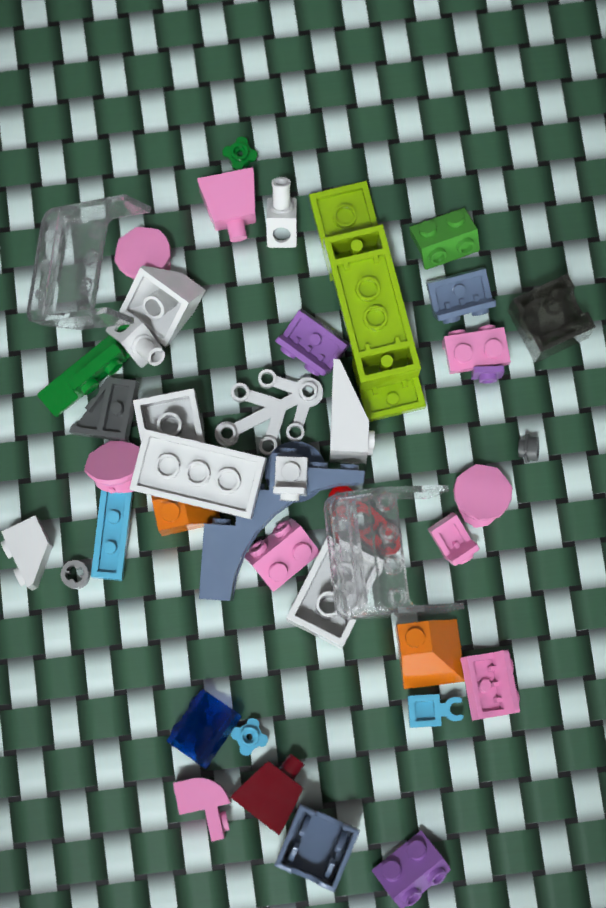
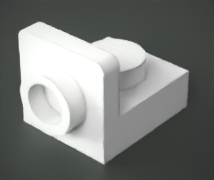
M276 456L273 493L280 495L281 501H299V496H307L308 457Z

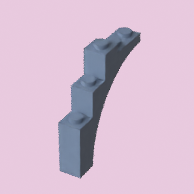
M279 448V453H271L269 490H264L265 484L260 485L252 520L236 516L235 526L231 525V519L213 518L212 524H204L199 599L234 600L237 577L249 548L263 528L277 514L295 502L281 501L280 495L273 493V486H275L276 456L304 457L303 454H298V449ZM309 462L307 496L339 486L365 485V471H360L359 465L340 464V469H328V463Z

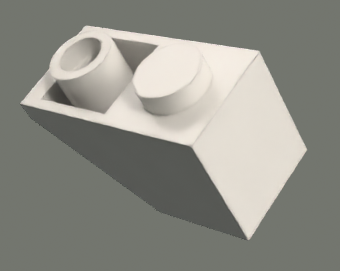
M35 515L2 531L5 540L1 542L8 558L13 557L18 568L13 571L21 586L26 584L27 588L32 591L38 588L53 549L41 520Z

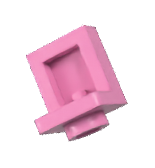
M453 512L427 529L444 558L454 566L468 562L473 558L474 553L480 550L477 543L469 537L458 516Z

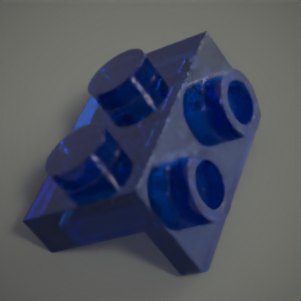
M202 689L191 700L189 708L182 719L173 726L167 743L207 769L242 715Z

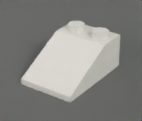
M333 359L330 462L366 464L367 456L373 455L375 431L369 430V420L340 359Z
M194 388L133 400L141 441L144 430L148 429L205 443Z

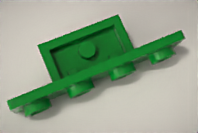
M130 321L123 323L117 332L126 330L130 325ZM109 335L38 392L37 396L55 417H58L81 397L93 392L108 375L116 373L131 356L118 341Z

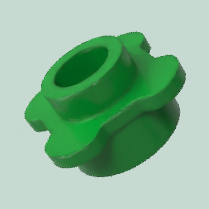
M238 137L234 144L225 146L222 150L223 156L229 159L234 170H241L257 159L256 150L250 148L245 137ZM238 152L243 153L241 156L237 155Z

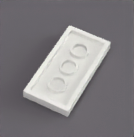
M145 429L129 490L252 520L267 458Z

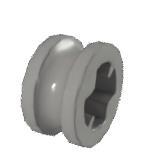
M79 560L68 561L61 569V579L68 587L80 589L88 584L90 571ZM72 567H75L77 570L83 569L84 574L80 575L82 580L79 582L73 579L68 580L67 576L68 574L71 575L69 570Z

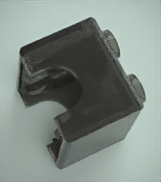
M568 273L514 298L509 306L508 313L534 363L588 339L596 328L588 312L583 313L579 308L574 296L575 286Z

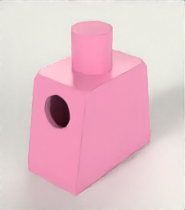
M253 167L197 178L199 191L216 231L228 229L230 242L246 240L245 225L256 222Z

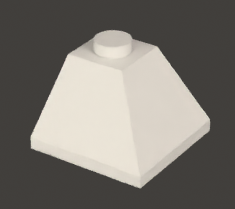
M142 266L118 313L123 314L125 311L132 313L145 324L159 343L167 347L194 314L206 290L181 272Z

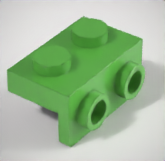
M465 208L409 227L410 235L421 254L422 265L425 270L480 250L477 227Z

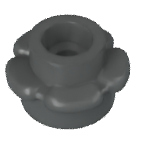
M527 433L525 439H519L518 454L519 457L524 458L525 463L538 461L540 445L538 436H530Z

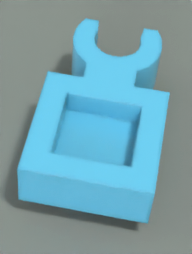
M439 694L407 696L409 728L442 726L441 717H446L450 721H460L463 719V715H453L450 711V706L453 703L462 702L460 697H452L445 703H440Z

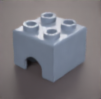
M300 803L274 866L304 877L318 884V886L335 893L360 830Z

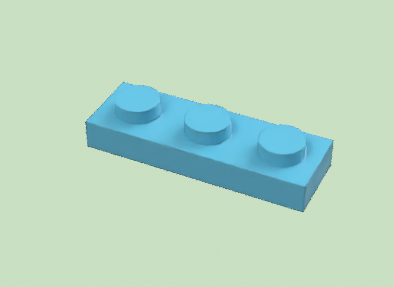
M101 490L91 578L123 581L133 492L110 493Z

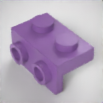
M303 309L298 310L285 332L275 340L281 346L280 350L285 355L293 359L295 357L305 363V369L316 376H325L331 373L333 370V359H340L350 345L349 342Z
M420 831L371 871L398 907L405 908L415 904L420 899L421 894L428 888L441 883L451 869L425 834Z

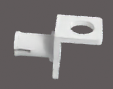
M277 177L272 180V198H267L266 226L267 247L295 248L297 246V199L290 198L291 181L285 177ZM280 227L288 229L290 232L289 238L286 240L276 239L273 236L275 229Z
M125 311L106 328V332L124 347L139 367L143 368L148 362L152 366H157L164 360L165 352L162 350V346L145 324L129 311ZM130 321V325L126 330L117 332L121 324Z

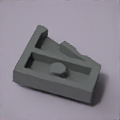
M107 377L99 388L97 396L92 398L85 407L87 410L77 424H72L69 432L77 436L128 442L134 415L133 400H137L140 384L136 380Z

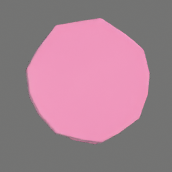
M135 227L119 238L115 253V263L126 276L134 280L142 266L170 270L171 247L168 239L159 229Z
M109 441L89 453L84 472L103 491L110 493L134 492L129 490L140 448L125 441Z
M475 464L455 479L453 492L459 513L464 521L478 528L488 526L496 518L501 517L508 509L512 500L513 488L497 467Z

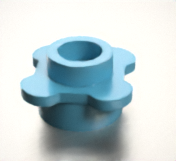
M255 718L248 719L245 725L240 728L234 727L231 731L232 739L237 740L240 746V753L244 756L251 755L255 748L259 746L264 747L268 743L267 735L262 734L259 728V721ZM248 734H252L253 738L251 740L246 738Z

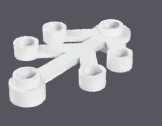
M270 369L262 370L258 376L259 385L265 389L275 387L291 393L282 399L249 390L244 383L235 384L231 389V396L234 401H246L265 408L235 423L229 421L220 423L215 429L216 441L224 447L233 446L237 443L239 434L270 419L266 435L259 443L260 452L265 456H270L277 448L276 440L286 410L296 405L298 406L294 421L287 427L286 436L291 442L302 440L304 436L303 426L309 408L316 406L323 397V388L318 380L305 377L298 382L276 376ZM264 374H270L273 377V381L270 384L262 382L261 378ZM305 387H311L314 394L311 397H306L303 395L302 390ZM237 388H243L246 391V395L238 398L235 396L234 391ZM225 428L233 431V435L229 439H225L221 435L222 430ZM291 428H299L301 435L298 438L291 437L289 434ZM266 441L274 444V449L270 452H266L262 448L263 443Z

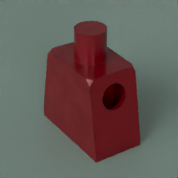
M291 753L279 768L270 761H267L230 798L276 834L280 835L304 789L294 779L305 764Z

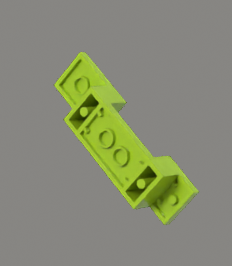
M367 181L309 194V201L329 279L334 281L353 355L352 368L362 407L369 422L425 409L426 403L419 380L421 370L419 358L383 224L378 225Z

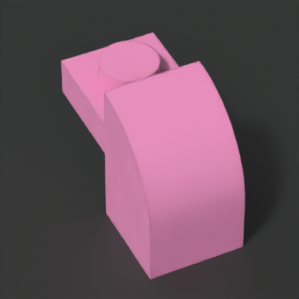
M193 778L173 783L179 815L205 809L211 842L224 839V831L230 830L226 811L220 812L219 806L231 803L227 791L219 783L208 778Z

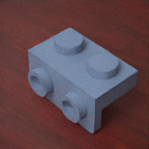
M484 267L426 282L433 317L438 321H443L444 324L459 321L461 315L469 313L472 316L487 314L490 312L489 308L497 306L496 300L492 298L486 268Z

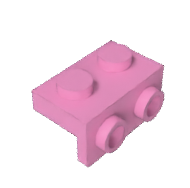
M485 325L479 327L478 331L466 333V330L461 329L448 333V336H444L442 347L446 353L449 374L472 371L475 366L510 365L511 360L504 327L496 328L495 325Z
M290 518L277 524L273 529V533L267 538L254 543L245 555V559L274 592L317 557L320 551L304 529Z
M509 650L461 658L472 721L520 712V697L516 690L513 675L514 665L510 658Z

